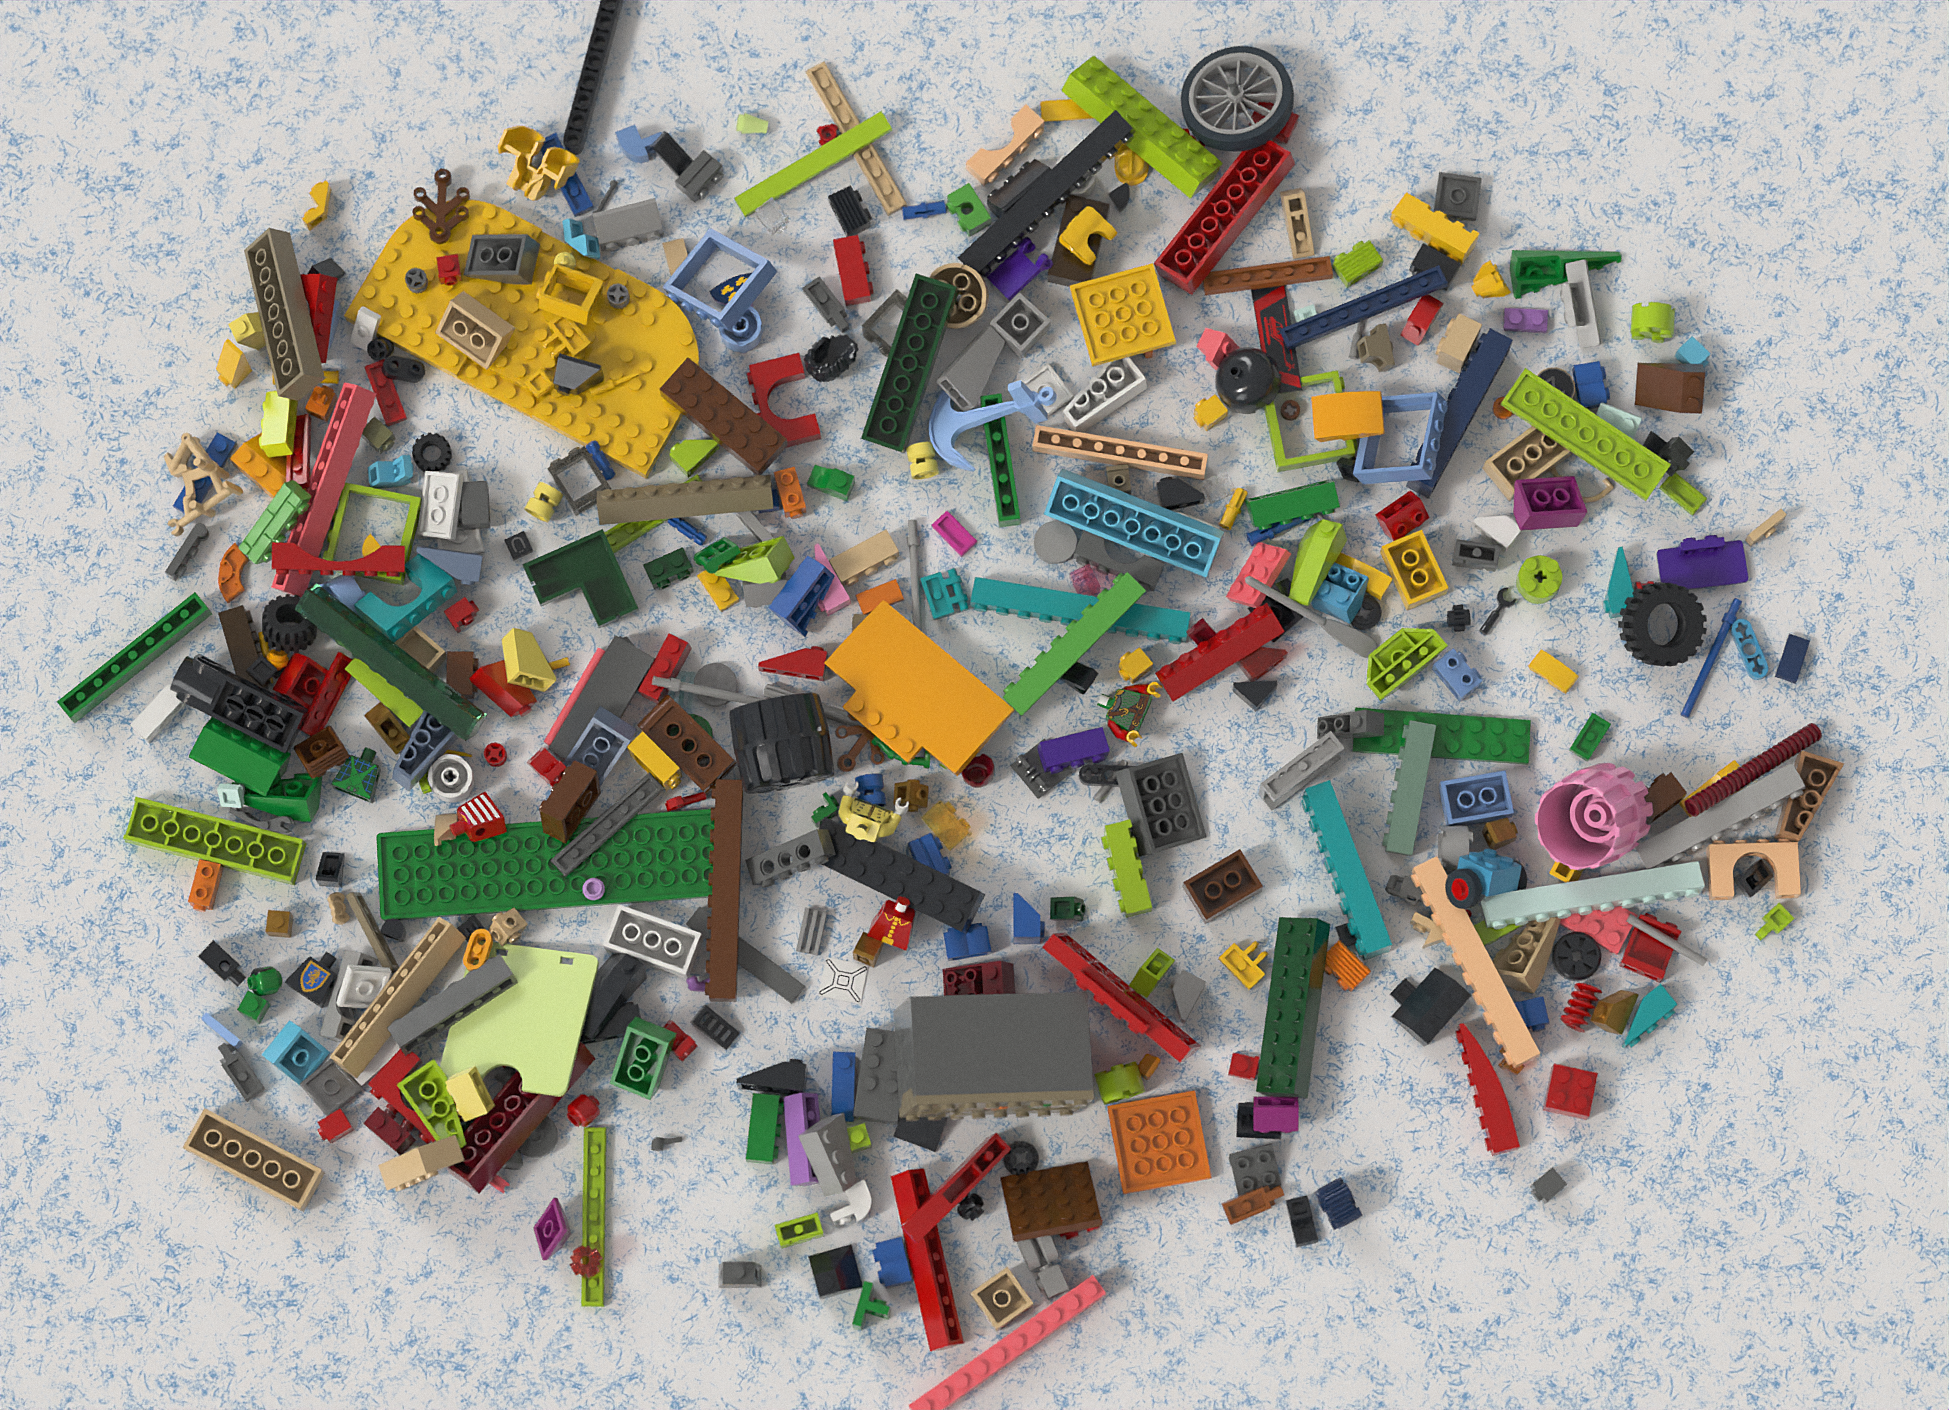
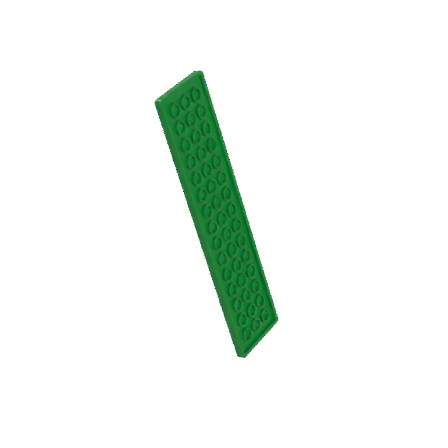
M711 809L637 814L567 877L551 862V859L599 817L584 818L567 843L544 833L541 821L505 824L506 833L476 842L471 841L467 834L463 833L456 836V839L441 840V845L435 846L434 829L378 833L376 841L380 917L383 921L391 918L409 920L505 913L512 908L519 912L708 898V894H712V886H709L708 883L709 873H713V864H709V852L714 851V842H710V829H714L715 821H711ZM590 878L601 880L605 886L604 895L598 900H589L583 893V885Z

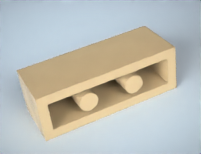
M886 529L829 559V563L841 584L849 587L859 581L858 578L864 575H873L878 571L877 568L884 564L889 566L895 563L899 557V551Z

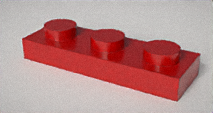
M383 359L366 365L364 368L373 392L376 393L375 397L386 426L389 427L407 420L393 380L387 378L382 373L381 366L385 360Z

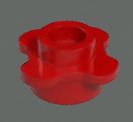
M835 124L819 126L817 128V134L820 137L819 144L821 146L838 137L836 132L838 128Z

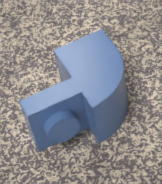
M634 124L615 132L623 154L633 162L644 163L649 161L647 153H655L650 146L662 132L641 139Z

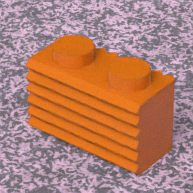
M1340 940L1328 950L1324 971L1328 975L1333 974L1338 979L1336 983L1344 991L1348 989L1352 992L1371 973V970Z

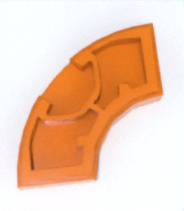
M236 543L226 551L219 568V588L227 603H230L245 591L241 583V573L249 559L239 550Z

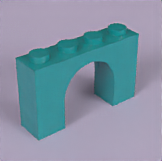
M417 554L405 564L408 579L422 589L420 595L414 601L403 606H391L384 603L370 591L354 604L359 619L390 644L402 638L408 631L458 592L454 579L421 554Z

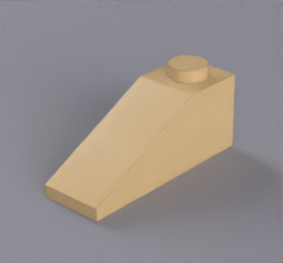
M1301 188L1281 191L1280 198L1292 257L1297 259L1314 255L1305 193Z

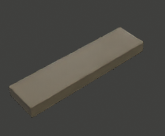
M357 892L347 894L346 898L381 966L390 968L391 973H395L399 966L362 894Z

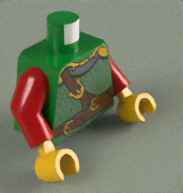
M1152 682L1150 684L1125 686L1122 689H1117L1114 698L1101 694L1097 705L1108 710L1106 715L1107 726L1116 738L1129 742L1133 747L1138 746L1134 740L1136 738L1142 739L1138 732L1152 702V696L1149 695L1159 698L1161 694L1155 691L1157 688H1163L1162 685Z

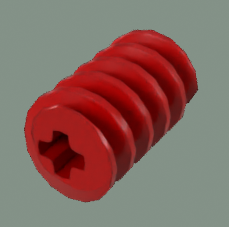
M1576 983L1574 988L1577 991L1571 992L1570 995L1573 999H1568L1567 1001L1570 1007L1564 1008L1563 1011L1566 1015H1561L1560 1020L1569 1028L1584 1033L1585 1031L1580 1026L1588 1025L1584 1017L1591 1018L1592 1015L1587 1010L1595 1009L1591 1001L1598 1002L1599 999L1594 994H1602V991L1586 983Z

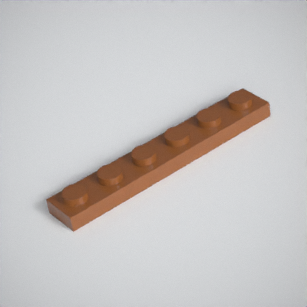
M1330 256L1213 271L1204 279L1203 288L1205 296L1333 279Z

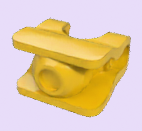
M1089 206L1084 208L1067 225L1065 231L1059 237V242L1082 262L1091 265L1095 261L1096 256L1088 247L1087 240L1089 235L1099 234L1105 239L1112 240L1117 235V231L1094 208Z

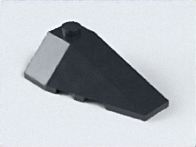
M627 953L612 954L599 968L582 1036L592 1041L647 979L643 963Z

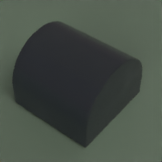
M391 918L383 923L381 928L383 936L404 942L406 929L401 921Z

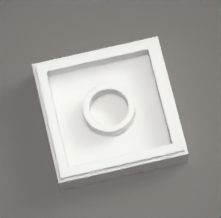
M1049 363L1022 381L1031 391L1039 393L1044 387H1051L1057 394L1056 401L1049 406L1042 404L1048 417L1074 399L1072 392Z
M348 965L336 1001L339 1007L368 1008L388 983L391 975L390 968Z

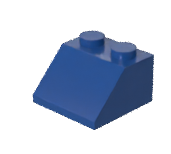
M1013 893V944H1040V938L1045 937V921H1040V914L1018 893Z

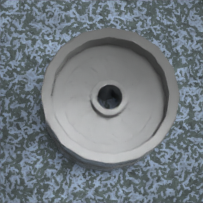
M1052 1235L1017 1242L1030 1271L1041 1266L1038 1252H1041L1044 1260L1048 1263L1059 1259Z

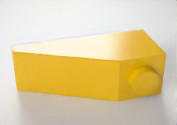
M227 339L224 342L216 370L220 375L218 379L226 387L231 385L235 389L253 370L244 353Z

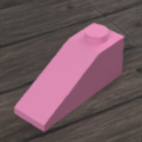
M816 544L814 545L815 560L835 575L824 600H819L817 605L821 612L825 611L827 616L851 604V601L820 545Z

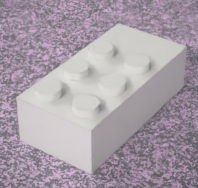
M618 904L603 946L612 953H627L641 963L687 979L690 977L704 937L701 933Z

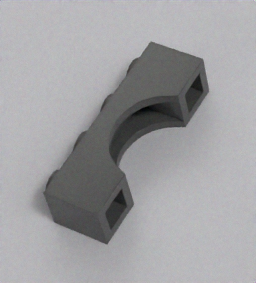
M1085 530L1080 537L1073 556L1074 559H1077L1076 562L1086 567L1088 565L1096 567V570L1104 575L1110 573L1118 576L1121 572L1124 575L1128 572L1146 592L1149 590L1154 592L1164 569L1163 562L1143 555L1133 563H1119L1107 554L1103 537Z

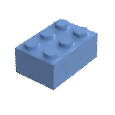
M1506 770L1441 781L1438 786L1446 826H1469L1492 822L1506 817L1508 819L1512 818L1514 814Z

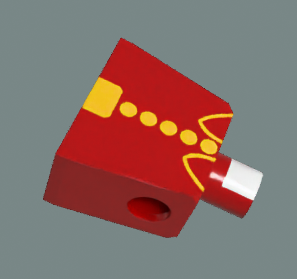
M902 896L898 897L896 902L886 900L872 920L867 936L907 950L916 913L913 908L908 907L910 901Z

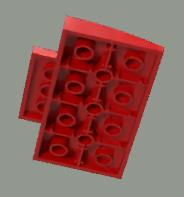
M1054 933L1043 945L1042 948L1074 974L1073 977L1077 979L1075 983L1082 990L1086 991L1089 989L1095 994L1093 999L1102 1006L1107 1004L1112 1009L1110 1013L1117 1019H1125L1129 1023L1127 1027L1137 1035L1139 1032L1142 1035L1146 1034L1178 1062L1185 1061L1201 1047L1198 1042L1067 933Z

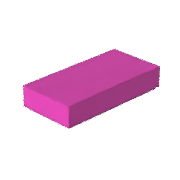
M948 511L931 525L961 557L977 543V540Z

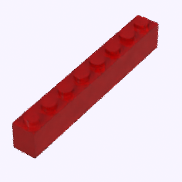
M924 1168L906 1170L890 1176L901 1226L931 1196ZM937 1224L918 1243H915L903 1230L930 1352L946 1350L964 1344Z

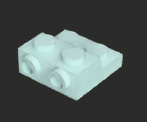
M1602 402L1596 414L1633 440L1642 419L1640 416Z

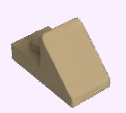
M1415 912L1410 921L1413 929L1421 933H1425V931L1429 933L1422 949L1444 942L1441 936L1443 931L1440 925L1436 926L1433 920Z

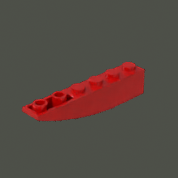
M1461 1023L1458 1025L1455 1035L1458 1044L1462 1043L1464 1052H1461L1463 1064L1468 1065L1470 1072L1467 1074L1469 1086L1474 1087L1475 1095H1472L1475 1108L1480 1109L1481 1116L1478 1117L1481 1130L1485 1129L1487 1138H1484L1486 1150L1491 1151L1492 1156L1518 1150L1520 1144L1502 1085L1478 1041L1466 1025Z
M997 1133L987 1137L901 1226L904 1232L915 1243H918L1011 1150L1008 1144Z

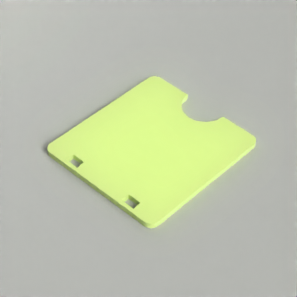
M480 941L479 945H483L486 941ZM493 942L488 959L498 956L496 955L497 949L508 950L507 956L501 957L518 983L450 1027L440 1068L447 1079H449L453 1074L476 1066L483 1080L492 1069L499 1066H510L521 1074L523 1092L562 1096L568 1090L599 962L595 956L511 944L501 946L499 943ZM562 958L574 959L572 965L561 964ZM475 960L473 965H477L479 960ZM465 969V973H464L463 978H464V977L468 974V972H470V971H468L467 969Z

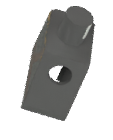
M722 1262L719 1265L718 1288H761V1265L756 1262Z

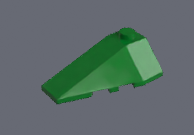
M307 773L294 774V778L280 779L266 797L245 787L244 805L279 817H291L294 821L311 822L319 809L322 776L311 778Z

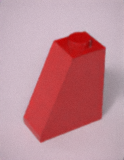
M505 660L482 666L469 678L479 690L510 717L527 715L532 711L531 707L537 702L530 688L507 682Z

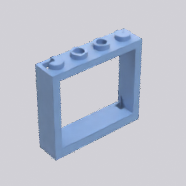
M710 228L665 283L663 288L668 293L667 297L675 304L679 302L688 312L695 311L696 315L702 320L706 321L709 319L716 328L721 326L730 331L775 276L777 270L766 258ZM716 248L755 268L721 312L682 291Z
M1438 392L1382 397L1383 416H1385V413L1430 410L1419 465L1374 469L1380 435L1360 438L1353 475L1362 484L1432 479L1433 471L1436 468L1437 451L1440 448L1441 432L1444 429L1443 422L1448 408L1447 401Z

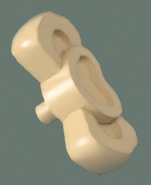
M339 892L330 894L327 901L331 909L332 921L335 924L343 925L349 921L350 916L345 912L346 906L343 903L345 896Z

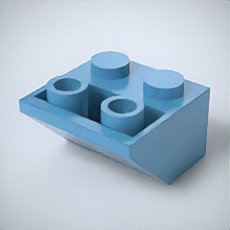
M1334 562L1311 602L1312 607L1351 624L1362 606L1369 580L1368 576Z

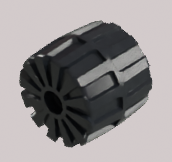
M800 693L769 698L738 706L729 712L733 750L746 793L782 791L790 789V786L802 787L834 776L829 728L821 698L818 694Z

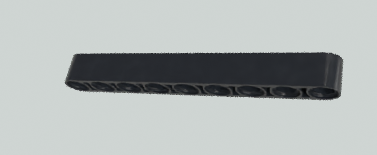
M600 0L563 136L565 150L574 155L580 154L584 149L624 0ZM611 1L616 3L612 8L606 6ZM604 21L611 23L608 27L601 26V23ZM598 41L605 42V45L602 47L595 46ZM597 60L600 62L596 67L590 66L592 61ZM588 80H592L595 82L594 85L590 87L585 86L584 84ZM582 100L589 101L587 106L579 105ZM576 120L584 121L581 126H575L574 122ZM571 140L579 141L576 146L568 145Z

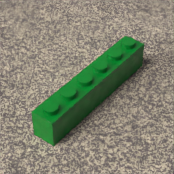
M1001 393L980 396V408L1003 403ZM1005 416L983 424L999 528L1020 525L1021 519Z

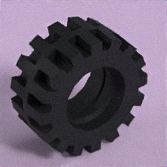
M430 432L428 435L423 434L420 439H416V443L412 447V456L419 469L423 472H440V470L444 471L447 465H450L452 450L445 437L440 436L438 433L432 434ZM436 445L441 449V455L437 460L427 461L423 457V451L428 446Z

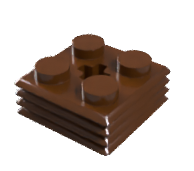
M332 726L324 728L293 748L311 778L325 775L327 770L334 766L342 765L350 756Z

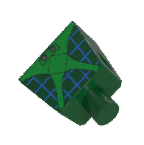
M365 747L360 758L350 755L332 781L331 785L333 788L372 804L381 772L380 767L373 763L377 752Z

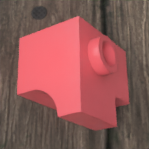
M1205 328L1196 346L1206 356L1205 360L1215 370H1217L1221 361L1229 353L1240 348L1226 333Z

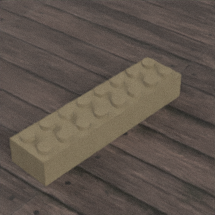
M268 228L244 250L277 394L279 397L299 401L322 382L325 377L290 232Z

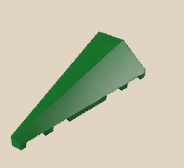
M1512 250L1509 270L1514 298L1520 299L1522 298L1521 295L1530 292L1537 293L1546 286H1556L1567 282L1565 266L1567 263L1586 260L1589 271L1593 269L1600 270L1603 269L1604 265L1613 262L1620 263L1622 255L1619 252Z

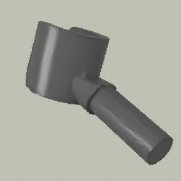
M682 1136L674 1138L656 1137L652 1140L651 1150L663 1151L664 1144L683 1142Z

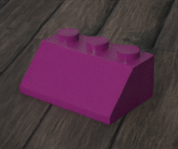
M1575 476L1518 479L1515 481L1513 513L1519 530L1578 527L1587 514V509Z

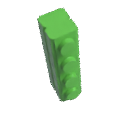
M296 481L285 482L240 544L239 550L247 555L254 564L269 562L272 559V542L284 543L286 532L292 530L297 525L298 521L296 518L309 508L308 502L311 499V495L302 489Z

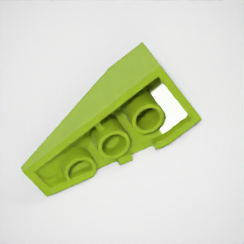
M1322 519L1308 527L1298 545L1289 593L1290 599L1302 605H1310L1331 566H1333L1347 542L1342 524Z
M433 1059L398 1083L397 1086L436 1141L455 1135L461 1149L467 1144L453 1097L447 1091L446 1081L448 1079Z

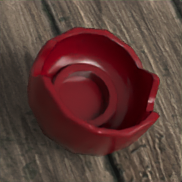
M982 753L980 756L974 757L961 772L962 778L966 784L974 788L985 787L993 780L995 765L992 758Z

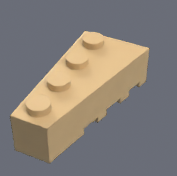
M454 1135L415 1148L378 1165L386 1189L395 1188L396 1192L438 1175V1171L462 1162L464 1158L457 1138Z

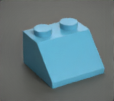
M289 1020L263 1052L262 1056L300 1085L303 1080L316 1071L330 1052L303 1029Z

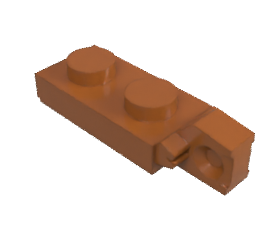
M1268 1185L1261 1186L1223 1202L1221 1205L1229 1224L1232 1225L1272 1208L1271 1206L1276 1204L1274 1199L1284 1196V1192L1280 1185L1269 1189Z

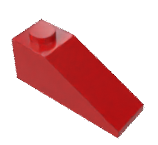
M811 646V649L804 648L758 663V669L760 672L824 682L826 670L824 663L828 659V653L822 647Z

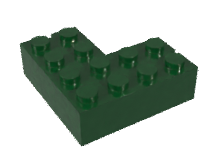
M603 529L522 564L530 584H536L532 588L541 607L581 589L598 628L617 621L616 616L618 615L622 619L639 611Z

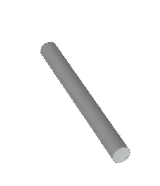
M1632 914L1628 916L1626 922L1701 966L1705 965L1707 958Z

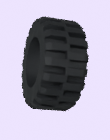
M1655 582L1654 584L1643 585L1642 589H1636L1632 592L1633 598L1628 597L1624 603L1627 606L1625 609L1621 608L1619 615H1622L1623 618L1622 621H1618V628H1622L1623 633L1619 635L1621 640L1627 642L1624 644V647L1627 651L1633 652L1632 656L1635 659L1642 660V663L1648 665L1672 667L1677 666L1678 663L1688 661V656H1694L1697 653L1695 648L1702 646L1704 640L1701 637L1707 631V628H1703L1704 622H1707V617L1702 615L1701 611L1704 610L1702 603L1696 602L1698 597L1694 593H1689V589L1673 583ZM1660 604H1668L1672 607L1678 622L1674 637L1665 645L1656 644L1648 632L1649 616Z

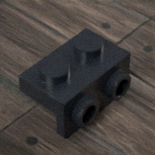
M1238 1103L1236 1137L1281 1139L1282 1131H1270L1267 1133L1254 1131L1253 1103Z

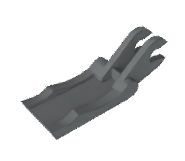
M230 807L231 814L264 830L290 833L292 831L284 826L285 822L295 824L291 817L282 816L261 821L249 812H243L239 808L235 810Z

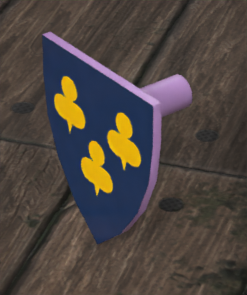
M752 273L741 274L720 283L709 291L712 298L720 304L727 305Z

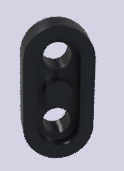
M398 356L387 357L381 366L382 373L387 378L411 383L419 382L426 371L425 366L420 361ZM391 364H395L397 368L392 367ZM412 367H415L418 372L413 371Z

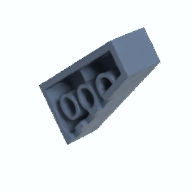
M432 694L417 726L414 728L408 743L405 745L394 766L392 779L407 791H410L428 772L431 765L465 731L467 720Z

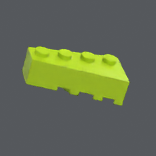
M1131 819L1105 825L1104 836L1101 837L1104 850L1108 849L1110 856L1106 858L1109 871L1113 870L1115 878L1112 879L1114 890L1120 893L1121 899L1118 900L1121 913L1125 912L1126 918L1152 912L1146 880L1142 876L1141 860L1137 857L1136 840L1131 834Z

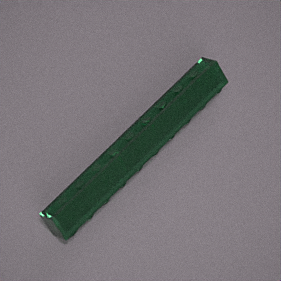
M316 583L305 590L295 608L304 619L315 624L321 632L326 633L338 645L350 651L356 659L364 662L369 666L370 670L386 679L388 684L395 686L403 692L405 697L416 702L423 711L434 716L440 724L451 729L457 737L467 741L477 734L487 717L486 713Z

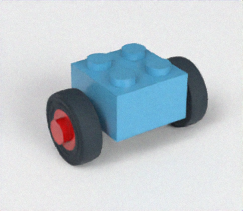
M1484 849L1482 852H1470L1468 855L1459 857L1457 870L1451 872L1446 879L1445 891L1448 900L1453 906L1459 909H1467L1478 904L1482 894L1489 897L1526 889L1527 874L1519 861L1510 857L1500 856L1495 850Z

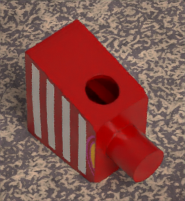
M486 791L457 808L458 821L450 824V830L454 837L466 833L473 842L507 832L504 816Z

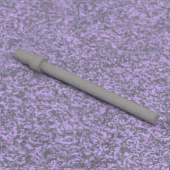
M912 519L908 520L909 537H907V547H909L912 614L913 625L922 632L918 559L920 537L917 536V520Z
M653 676L652 685L666 687L668 690L675 692L681 690L744 704L765 700L759 697L681 682L680 679L672 677L666 679Z

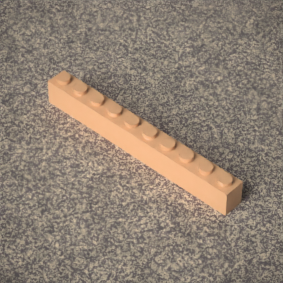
M1436 856L1414 867L1411 879L1414 885L1420 887L1423 892L1421 898L1426 907L1430 906L1433 912L1431 917L1435 925H1440L1443 931L1441 936L1446 946H1451L1454 952L1452 958L1457 966L1461 965L1464 971L1462 977L1467 986L1471 984L1474 990L1472 996L1476 1004H1481L1485 1012L1482 1014L1488 1025L1491 1024L1495 1030L1493 1036L1498 1045L1502 1044L1505 1050L1503 1055L1506 1062L1516 1068L1537 1058L1540 1052L1466 910L1453 906L1447 898L1445 883L1448 876L1438 857Z

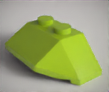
M1401 628L1368 655L1366 685L1381 701L1395 693L1426 668L1448 645L1434 629Z

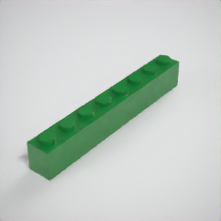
M194 592L59 699L57 703L75 724L212 615L211 611Z

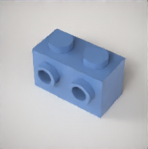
M1453 648L1433 664L1432 670L1456 699L1461 702L1480 687L1482 681L1480 680L1481 675L1479 672L1467 665V659L1460 651L1456 652Z

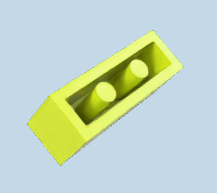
M277 390L266 392L265 401H263L264 417L261 419L262 436L259 437V446L264 450L268 458L291 455L294 448L298 401L279 397Z

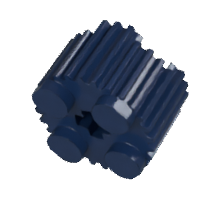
M1341 1177L1314 1192L1322 1211L1326 1212L1333 1230L1340 1229L1363 1216L1359 1207L1355 1206L1356 1202Z

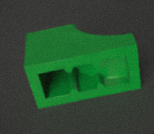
M815 464L807 486L847 502L855 484V476L836 468L829 469Z

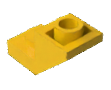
M327 180L323 183L315 184L309 192L311 199L317 205L316 208L306 211L302 218L304 225L309 231L327 219L331 188Z

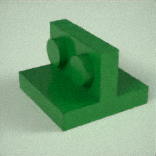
M864 1281L852 1322L853 1329L862 1331L867 1314L889 1319L891 1310L887 1306V1302L874 1298L873 1302L871 1301L874 1284Z

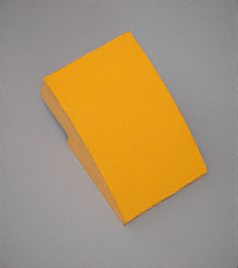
M1381 391L1344 392L1311 397L1314 437L1317 441L1326 442L1338 439L1347 441L1385 434Z

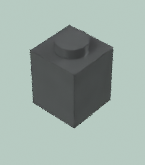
M1552 1167L1530 1186L1532 1189L1531 1194L1538 1202L1542 1200L1545 1204L1561 1191L1567 1183Z

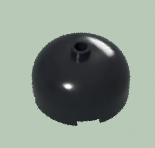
M1243 347L1229 353L1219 364L1215 375L1216 391L1220 399L1231 409L1242 414H1253L1265 405L1269 406L1277 396L1281 385V374L1274 358L1264 351L1253 347Z

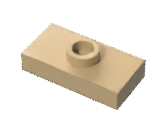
M1782 509L1778 510L1748 534L1745 541L1752 546L1763 536L1766 538L1770 537L1776 531L1775 527L1785 519L1787 514Z

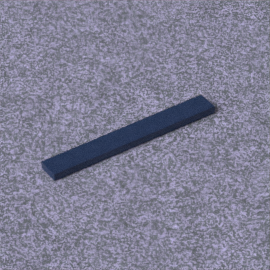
M1440 265L1279 329L1287 350H1291L1448 286V282Z

